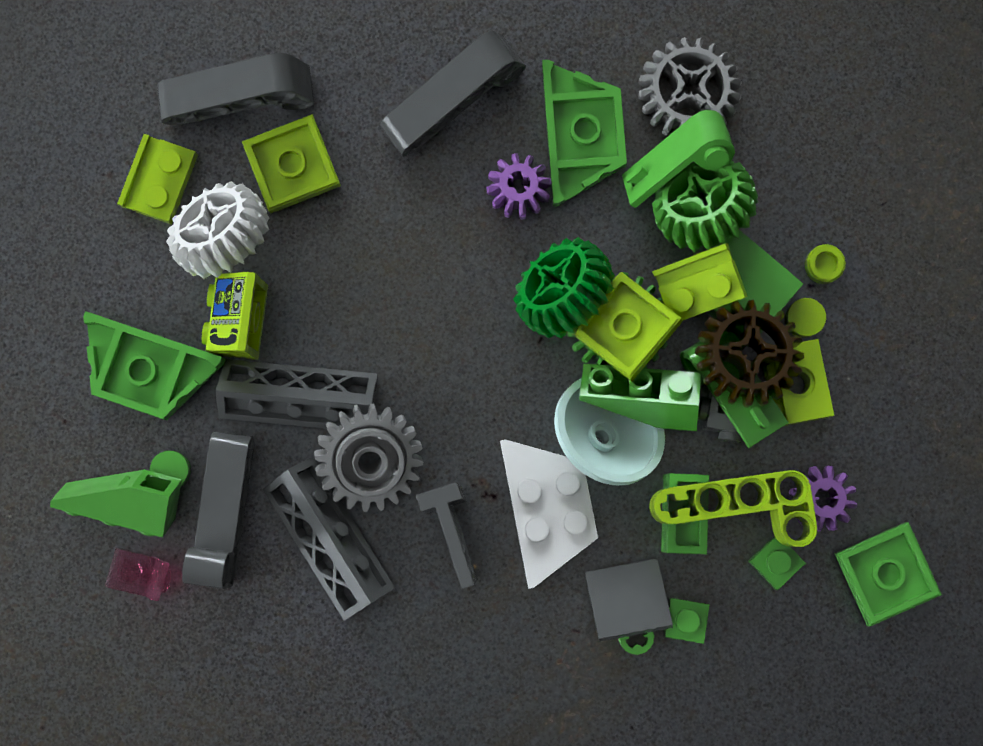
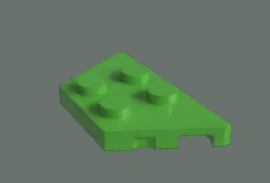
M547 59L542 60L552 202L553 206H560L626 167L627 158L621 88L606 82H596L590 76L578 71L573 73L554 65L553 61Z
M85 311L83 316L84 324L88 327L89 346H87V357L92 368L91 375L89 376L91 395L164 420H168L224 365L226 360L221 356Z

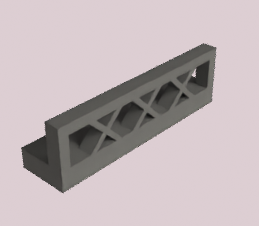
M226 359L216 388L218 418L327 429V422H332L339 426L341 425L340 411L344 412L349 418H353L354 405H358L363 415L368 413L370 404L374 402L378 374ZM232 373L249 375L251 379L244 382L230 381ZM275 378H286L289 381L282 386L269 383V381ZM318 381L325 382L328 386L319 390L310 389L307 385ZM351 385L367 386L366 394L351 393L346 388Z
M312 457L287 469L263 488V491L345 621L395 589V586L341 500L337 502L333 500L332 493L334 489L323 490L322 480L326 476H317L315 467L318 463ZM282 485H285L291 494L292 504L287 503L279 488ZM302 519L311 526L313 530L312 537L308 536L303 529ZM323 553L329 555L332 560L333 570L329 569L324 563ZM343 586L350 589L358 603L351 606L343 593Z

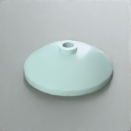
M581 379L574 382L560 397L554 418L556 436L567 458L582 473L601 483L628 485L645 478L656 468L662 458L665 446L664 429L656 428L580 401ZM596 436L601 439L602 443L597 440Z

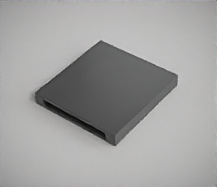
M658 558L585 572L599 642L673 628Z

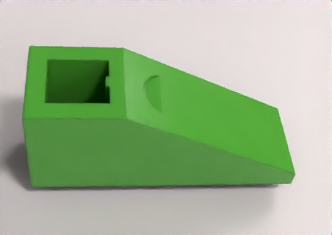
M583 364L579 400L656 428L697 431L701 373L643 368L631 382L610 365Z
M144 469L67 482L52 498L50 507L62 510L72 516H84L102 521L109 526H121L139 531L146 536L163 538L176 519L182 479Z

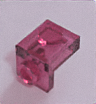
M116 548L105 586L159 601L161 592L165 593L170 584L171 570H168L169 563L158 557Z

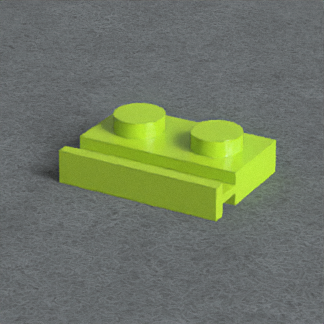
M144 134L117 204L120 207L128 208L172 225V218L176 215L198 154L185 147Z
M728 243L652 271L658 282V289L664 305L680 316L682 321L748 297L736 263L731 256Z

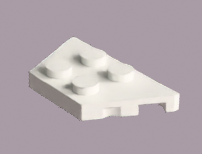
M501 440L500 444L528 589L534 588L598 539L586 475L577 469L566 456L509 440Z

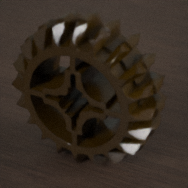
M754 300L747 302L745 311L738 301L731 304L730 312L721 307L716 312L717 319L709 317L705 322L709 331H700L697 338L706 345L697 346L695 354L707 359L697 364V370L710 371V374L704 378L703 382L705 385H709L714 381L719 384L714 391L715 396L719 397L725 390L730 392L728 397L729 404L733 405L740 395L742 396V403L746 408L752 406L754 396L760 406H765L769 403V395L773 399L779 400L783 396L782 388L790 390L795 385L790 376L797 377L801 374L802 369L793 362H799L804 359V353L793 348L802 343V337H790L789 333L796 327L795 323L791 322L784 326L780 322L784 318V311L777 312L774 317L770 315V303H765L760 311H757ZM744 325V331L740 335L739 342H730L727 346L719 345L720 338L726 330ZM760 329L766 332L776 345L763 341L760 336ZM747 345L753 349L752 352L755 351L757 354L752 362L746 359L747 355L743 356L742 354ZM721 358L723 362L736 366L739 371V379L727 371ZM772 361L779 362L778 369L773 378L765 382L755 383V376L759 373V365H769Z

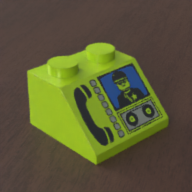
M223 273L215 278V284L209 285L207 306L211 307L210 322H205L202 329V344L206 345L207 352L218 356L252 360L259 359L268 285L256 273Z

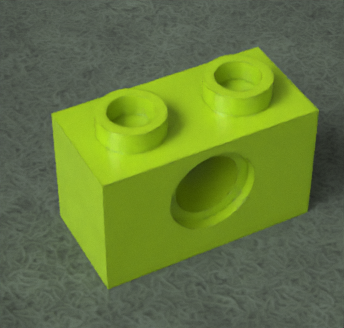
M819 339L803 341L800 345L793 348L804 353V359L799 362H793L802 369L799 376L805 384L803 392L795 394L790 390L782 388L783 396L779 400L773 399L788 421V424L785 426L835 416ZM772 361L769 365H762L766 381L774 377L779 362Z

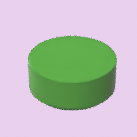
M163 451L152 460L150 471L182 479V487L190 478L191 465L183 454L176 451Z

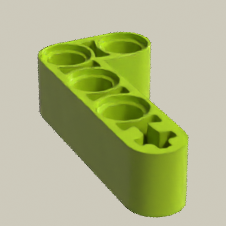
M795 470L665 488L657 491L650 500L649 509L651 515L662 524H679L770 510L773 533L781 544L792 547H804L809 545L817 534L811 485L803 473ZM785 478L792 479L797 487L796 494L791 500L785 499L780 492V484ZM746 483L753 485L758 493L756 502L751 506L744 504L740 498V490ZM706 489L713 490L718 496V505L711 512L704 510L700 503V496ZM686 491H690L689 498L686 494ZM667 495H669L671 501L689 499L690 507L673 510V517L670 518L669 512L661 511L660 505L667 502ZM690 509L693 512L692 516L689 515ZM794 517L799 519L803 525V533L796 540L791 539L786 531L788 521Z

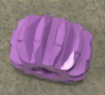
M512 154V165L510 166L505 160L500 159L497 161V166L501 172L490 171L488 174V179L495 184L486 187L487 194L497 196L492 201V206L494 209H497L506 204L504 216L510 218L514 209H519L520 219H526L527 207L533 213L538 214L541 208L537 201H549L550 195L543 189L551 186V179L541 177L546 171L544 164L537 165L532 169L534 157L528 155L524 164L519 163L518 154ZM515 180H521L524 186L523 193H516L514 187Z
M816 466L810 467L808 469V480L811 485L817 531H821L824 522L829 531L837 530L836 518L843 523H848L851 519L849 514L843 509H855L857 507V503L847 500L846 496L856 492L855 486L843 488L842 484L848 477L844 472L836 475L833 479V466H825L822 475ZM797 488L790 489L789 495L794 497ZM827 491L830 497H827L826 500H830V504L818 506L815 500L820 498L815 497L816 492Z

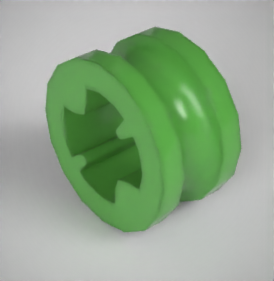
M654 633L642 634L643 637H646L643 645L634 643L632 646H629L626 643V640L630 638L629 636L618 638L619 644L628 653L640 655L646 653L654 643Z

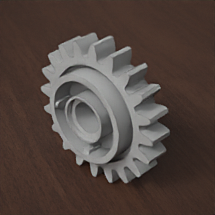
M370 404L368 413L363 415L359 406L354 405L353 418H349L344 412L340 411L341 425L337 426L332 422H327L326 427L331 436H318V444L325 449L314 451L315 460L324 462L315 467L317 476H326L322 480L323 490L335 487L332 493L335 502L346 496L347 509H351L357 501H361L363 512H367L370 502L375 501L379 510L382 511L384 510L385 498H389L397 505L399 503L396 493L398 490L406 494L411 493L410 486L406 480L419 481V474L412 467L423 465L422 456L414 454L423 448L420 440H412L417 434L414 426L403 429L406 424L404 415H399L392 420V411L388 406L381 415H377L374 404ZM371 451L379 455L378 459L372 464H363L359 461L360 456L365 452Z

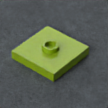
M313 114L242 141L270 214L341 187Z
M620 272L611 282L614 287L613 291L606 294L609 302L601 305L598 309L600 315H593L588 320V326L583 324L578 326L577 332L575 334L572 333V335L632 382L683 321L680 316L623 272Z

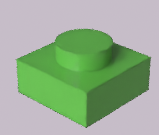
M775 536L749 560V563L775 590L780 589L806 564L790 546L781 544Z
M669 598L668 605L673 628L664 629V637L704 644L710 604Z

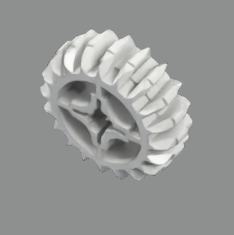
M231 181L225 186L218 183L210 191L204 188L201 195L198 197L192 196V201L188 205L181 206L182 212L172 218L174 225L170 226L167 230L170 236L166 242L169 245V251L173 255V259L186 272H189L192 276L199 275L203 279L211 274L217 278L224 270L231 273L235 265L238 263L244 264V259L248 255L256 254L254 249L256 245L265 242L262 235L269 230L267 225L269 216L262 205L263 202L256 193L254 194L243 183L236 185Z

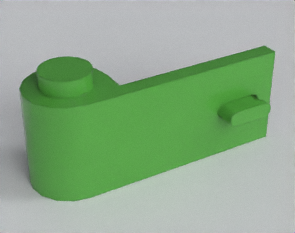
M704 110L696 113L623 173L622 178L630 205L634 208L638 207L693 161L706 170H716L728 165L734 157L735 149L722 115L715 110Z
M725 331L720 338L719 345L727 346L730 342H739L738 337L733 332L727 333ZM698 341L682 351L680 359L686 372L701 373V385H703V380L710 374V371L697 370V364L707 359L695 354L697 346L706 345ZM721 358L727 371L739 379V371L736 366L723 362ZM756 375L755 383H761V380ZM714 381L707 385L748 449L788 424V421L770 395L767 405L760 406L754 396L752 406L746 408L742 403V396L739 395L738 400L732 405L728 403L730 392L725 390L722 395L717 397L714 395V391L719 384Z

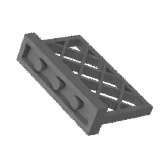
M455 482L416 495L421 512L433 513L437 511L461 588L473 586L478 578L454 507L455 505L467 502L462 486Z

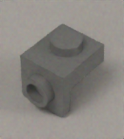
M711 391L708 392V397L702 396L698 411V419L703 420L702 429L719 432L718 439L742 443V438L727 415L717 413L719 403Z

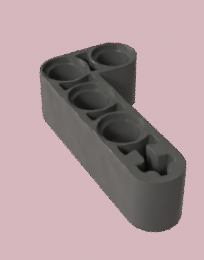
M495 31L486 32L391 111L381 121L380 127L400 154L407 156L424 145L494 85L503 87L515 80L523 73L526 65L503 35Z
M286 53L267 54L166 79L157 83L161 122L167 125L193 123L269 104H274L286 110L305 109L314 104L310 66Z
M216 431L211 435L194 547L188 548L183 563L182 580L184 584L222 589L233 586L237 571L253 458V436Z

